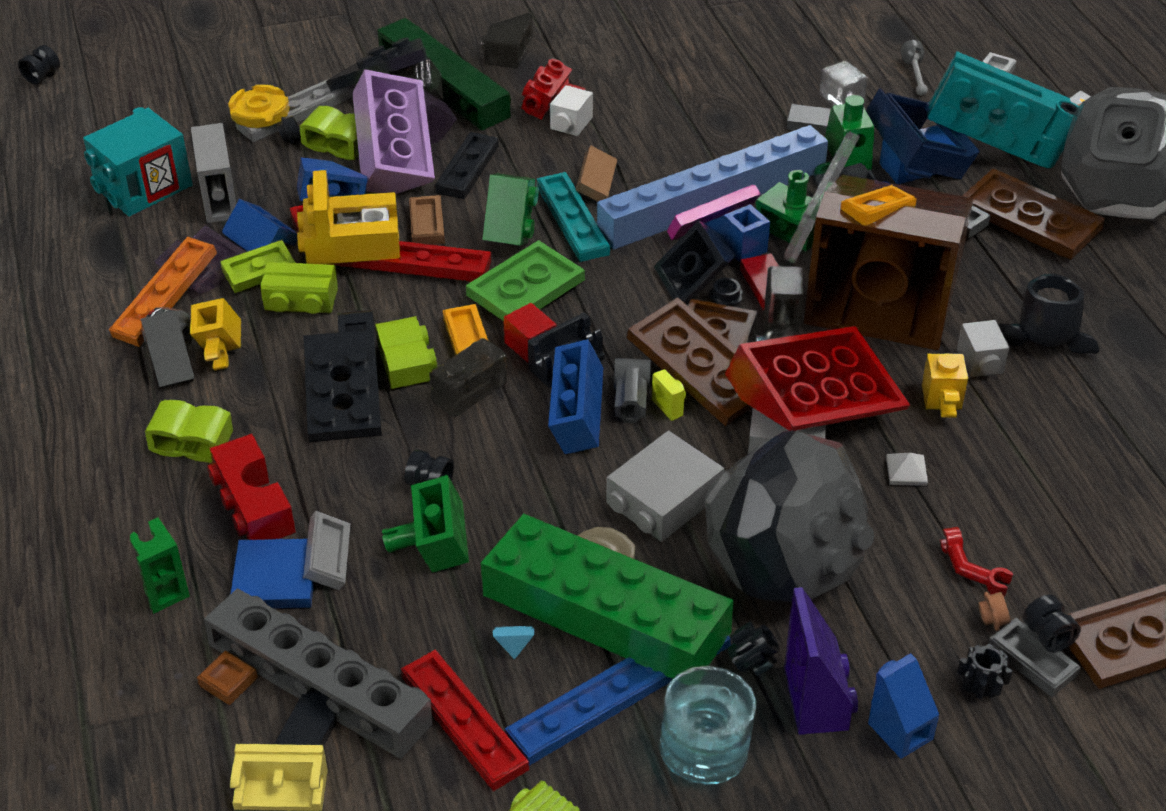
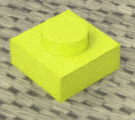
M665 369L652 375V401L671 421L683 416L686 392L682 383L679 380H675Z

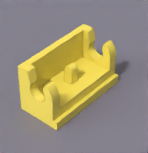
M236 744L230 780V788H235L233 796L234 810L322 811L328 772L323 745Z

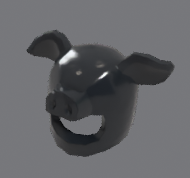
M1043 274L1032 279L1028 283L1024 295L1020 324L999 323L998 325L1005 340L1013 346L1023 345L1030 340L1045 347H1058L1066 344L1072 352L1080 354L1099 353L1097 340L1089 334L1080 332L1084 308L1083 290L1069 278L1059 274ZM1044 288L1062 290L1067 293L1068 301L1049 300L1039 296L1037 292Z

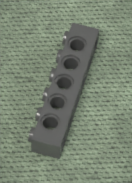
M237 588L204 618L208 643L211 647L221 653L225 650L254 667L258 675L299 699L302 694H306L313 687L329 697L326 704L331 711L337 713V722L399 759H402L432 726L431 699L422 690L407 686L395 679L389 671L383 668H376L362 660L354 651L345 650L332 643L321 632H313L304 627L294 617L287 613L282 614L271 608L258 596H250Z

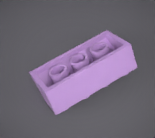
M364 70L353 91L360 171L361 174L368 178L366 191L374 193L395 192V194L433 182L435 176L422 80Z

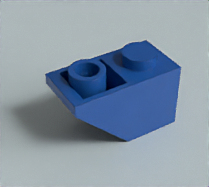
M751 204L704 223L725 238L736 255L734 258L739 262L741 259L760 256L768 250L770 221Z
M911 653L898 661L891 660L885 663L877 672L868 724L902 759L934 739L939 719V712L919 663Z

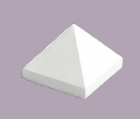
M915 453L887 454L889 485L927 486L924 455Z

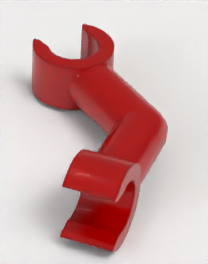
M958 527L942 529L946 539H941L940 545L942 551L949 555L955 572L960 576L986 585L990 594L1001 592L1003 597H1005L1008 587L996 581L1010 584L1013 573L1002 567L989 570L968 562L963 550V538Z

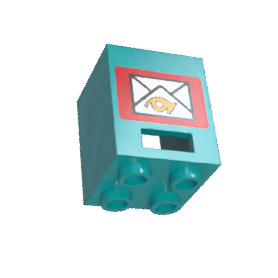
M142 107L135 108L133 115L83 137L86 148L84 158L91 168L92 176L90 177V182L93 189L98 194L102 193L108 198L114 208H119L129 217L193 186L183 134L149 107L146 109Z

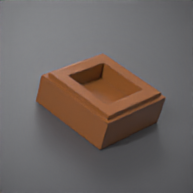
M225 650L197 677L201 688L226 704L231 705L258 676L254 667Z

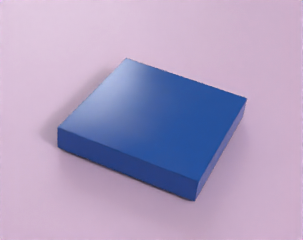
M308 539L239 540L231 593L238 588L250 596L260 597L271 608H311L314 581L303 578Z

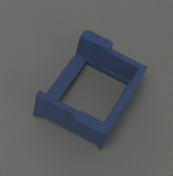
M879 88L868 105L866 112L874 128L904 164V170L908 174L929 179L932 177V173L962 179L980 152L967 135L936 123L956 146L928 140L919 129L922 128L927 120L930 110L928 108L929 102L888 92L885 94Z

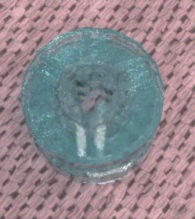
M702 666L690 668L676 675L667 686L659 748L663 761L674 774L689 782L709 785L724 783L737 776L746 765L757 702L752 688L742 677L727 669Z

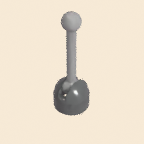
M909 40L901 46L900 53L902 60L906 64L913 66L918 85L916 92L918 95L923 96L928 91L927 86L923 84L919 63L924 58V48L920 41Z

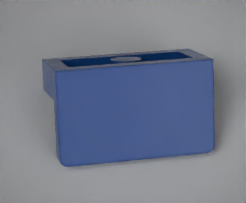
M242 199L238 200L222 230L224 235L247 252L277 242V240H282L284 243L293 246L297 242L296 231L262 207Z

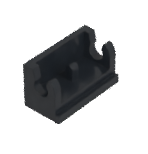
M583 312L528 340V369L548 388H551L555 347L589 339L599 360H604L605 354L603 353L601 330L597 329L591 333L590 317Z

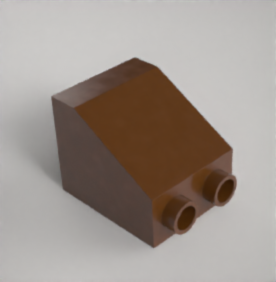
M841 175L824 192L816 215L804 324L828 329L856 326L863 336L939 351L964 250L973 198ZM889 185H893L917 199L916 206H903L868 226L862 225L840 209L841 202L845 199ZM868 200L862 204L878 206L887 202Z

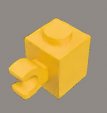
M224 298L191 305L190 335L204 349L206 362L213 361L214 371L228 368L229 359L227 351L241 348V318Z
M927 354L922 380L926 409L940 410L941 417L956 418V410H962L968 382L963 354Z

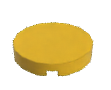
M271 85L252 86V90L246 92L245 89H241L230 98L228 103L231 119L239 125L250 128L272 126L280 122L281 117H286L290 110L289 100L285 96L284 91Z

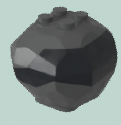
M794 430L784 431L761 444L713 482L705 496L708 545L720 566L736 587L746 594L761 600L792 605L793 590L800 587L804 589L811 601L849 580L863 561L865 550L872 545L874 540V531L867 522L868 507L863 490L843 445L839 442Z

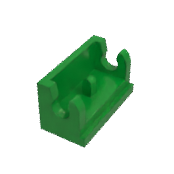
M159 517L148 521L151 535L154 536L152 540L143 542L140 541L139 536L135 532L130 534L131 545L138 555L136 559L143 581L144 592L153 614L190 597L178 546Z

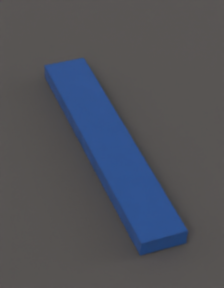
M727 636L726 641L717 654L731 645V638ZM629 657L506 727L505 733L526 757L530 766L674 679L665 676L660 671H653V668L649 666L644 667L637 664L634 659Z

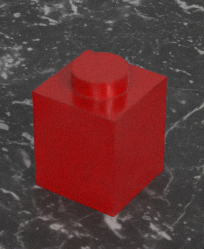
M529 303L504 316V340L510 348L528 363V340L556 327L557 324L534 304Z

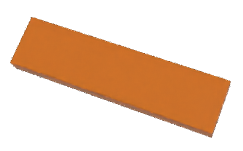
M186 237L110 327L109 331L112 337L140 347L144 342L141 319L146 318L148 313L155 308H172L217 254L214 245Z

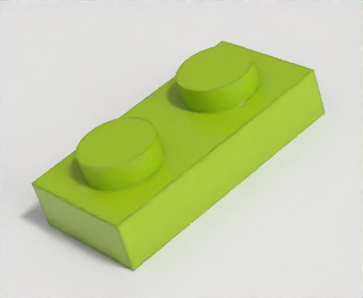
M282 240L220 261L221 270L234 293L261 284L268 262L296 263Z

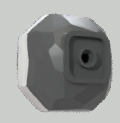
M1109 87L1083 101L1074 112L1065 142L1061 175L1086 210L1095 214L1154 222L1166 216V93L1140 88Z

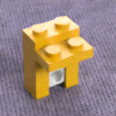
M326 170L313 171V184L307 185L308 198L303 199V212H297L299 232H297L299 252H305L307 264L400 258L395 192L330 197Z

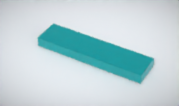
M563 172L537 178L539 192L579 262L610 255L609 243L578 191H576L568 174Z

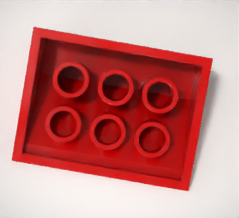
M856 326L740 344L725 372L726 377L743 402L788 431H797L907 410L910 406Z

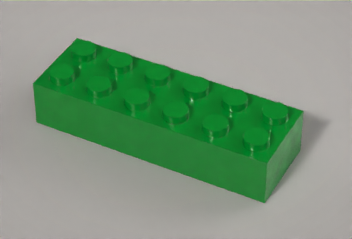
M524 513L481 562L483 596L624 658L630 657L635 660V663L644 667L649 666L653 668V671H660L665 676L692 688L719 652L727 636H730L732 632V599Z

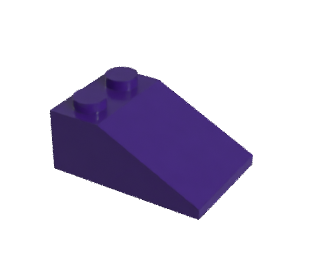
M802 587L794 588L784 670L798 734L849 731L851 715L858 711V699L855 688H849L847 683L849 678L848 657L846 654H840L836 636Z

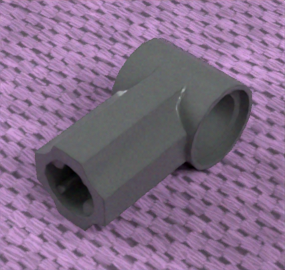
M615 358V416L621 418L624 423H637L639 419L646 417L647 391L650 390L651 359Z

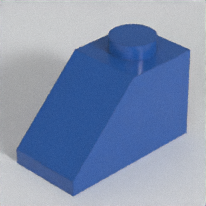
M301 157L296 186L301 201L308 198L307 185L313 184V171L326 170L330 197L365 194L367 176L333 161Z

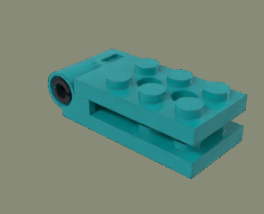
M956 51L929 102L928 108L930 110L927 119L1039 166L1053 168L1064 151L1072 118L1079 106L1071 102L1070 98Z

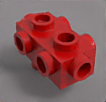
M552 58L548 61L546 67L540 66L533 80L530 79L525 85L522 96L525 98L521 109L525 110L527 114L542 120L550 109V103L566 85L585 90V88L569 84V76L572 69L565 66L561 61Z

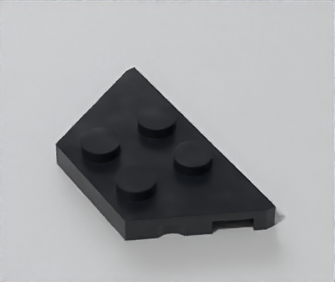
M405 37L394 42L391 48L385 49L382 45L368 52L369 56L358 60L354 65L326 81L330 91L332 92L358 83L364 70L387 74L426 61L428 58L421 38L409 41V38Z

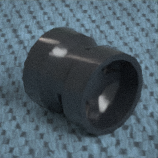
M46 45L38 46L33 50L32 55H26L18 61V69L21 75L28 82L35 85L42 82L46 78V74H53L60 68L58 56Z
M415 449L406 464L405 483L411 486L446 475L452 481L454 461L444 456H439L435 459L431 457L429 452Z
M1050 594L1041 596L1030 603L1023 613V621L1032 632L1039 634V642L1048 652L1055 653L1072 645L1079 637L1081 627L1071 615L1064 613V606L1058 598Z

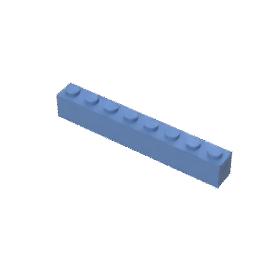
M811 125L641 185L640 187L613 195L597 202V225L610 247L615 250L668 230L677 214L750 185H756L761 193L760 195H762L778 182L788 185V174L793 170H802L803 174L807 172L809 177L814 175L815 168L822 163H826L828 140Z

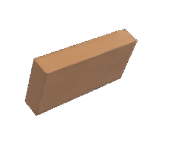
M590 145L584 156L576 191L596 201L608 198L617 159Z
M441 195L409 198L412 243L445 244Z

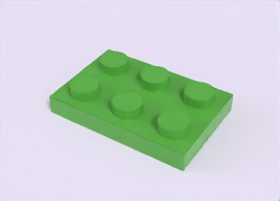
M538 240L467 284L466 296L504 321V316L529 303L534 304L540 310L585 280V270Z

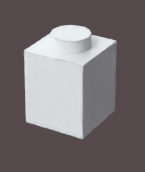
M566 85L550 103V129L578 136L593 118V92Z

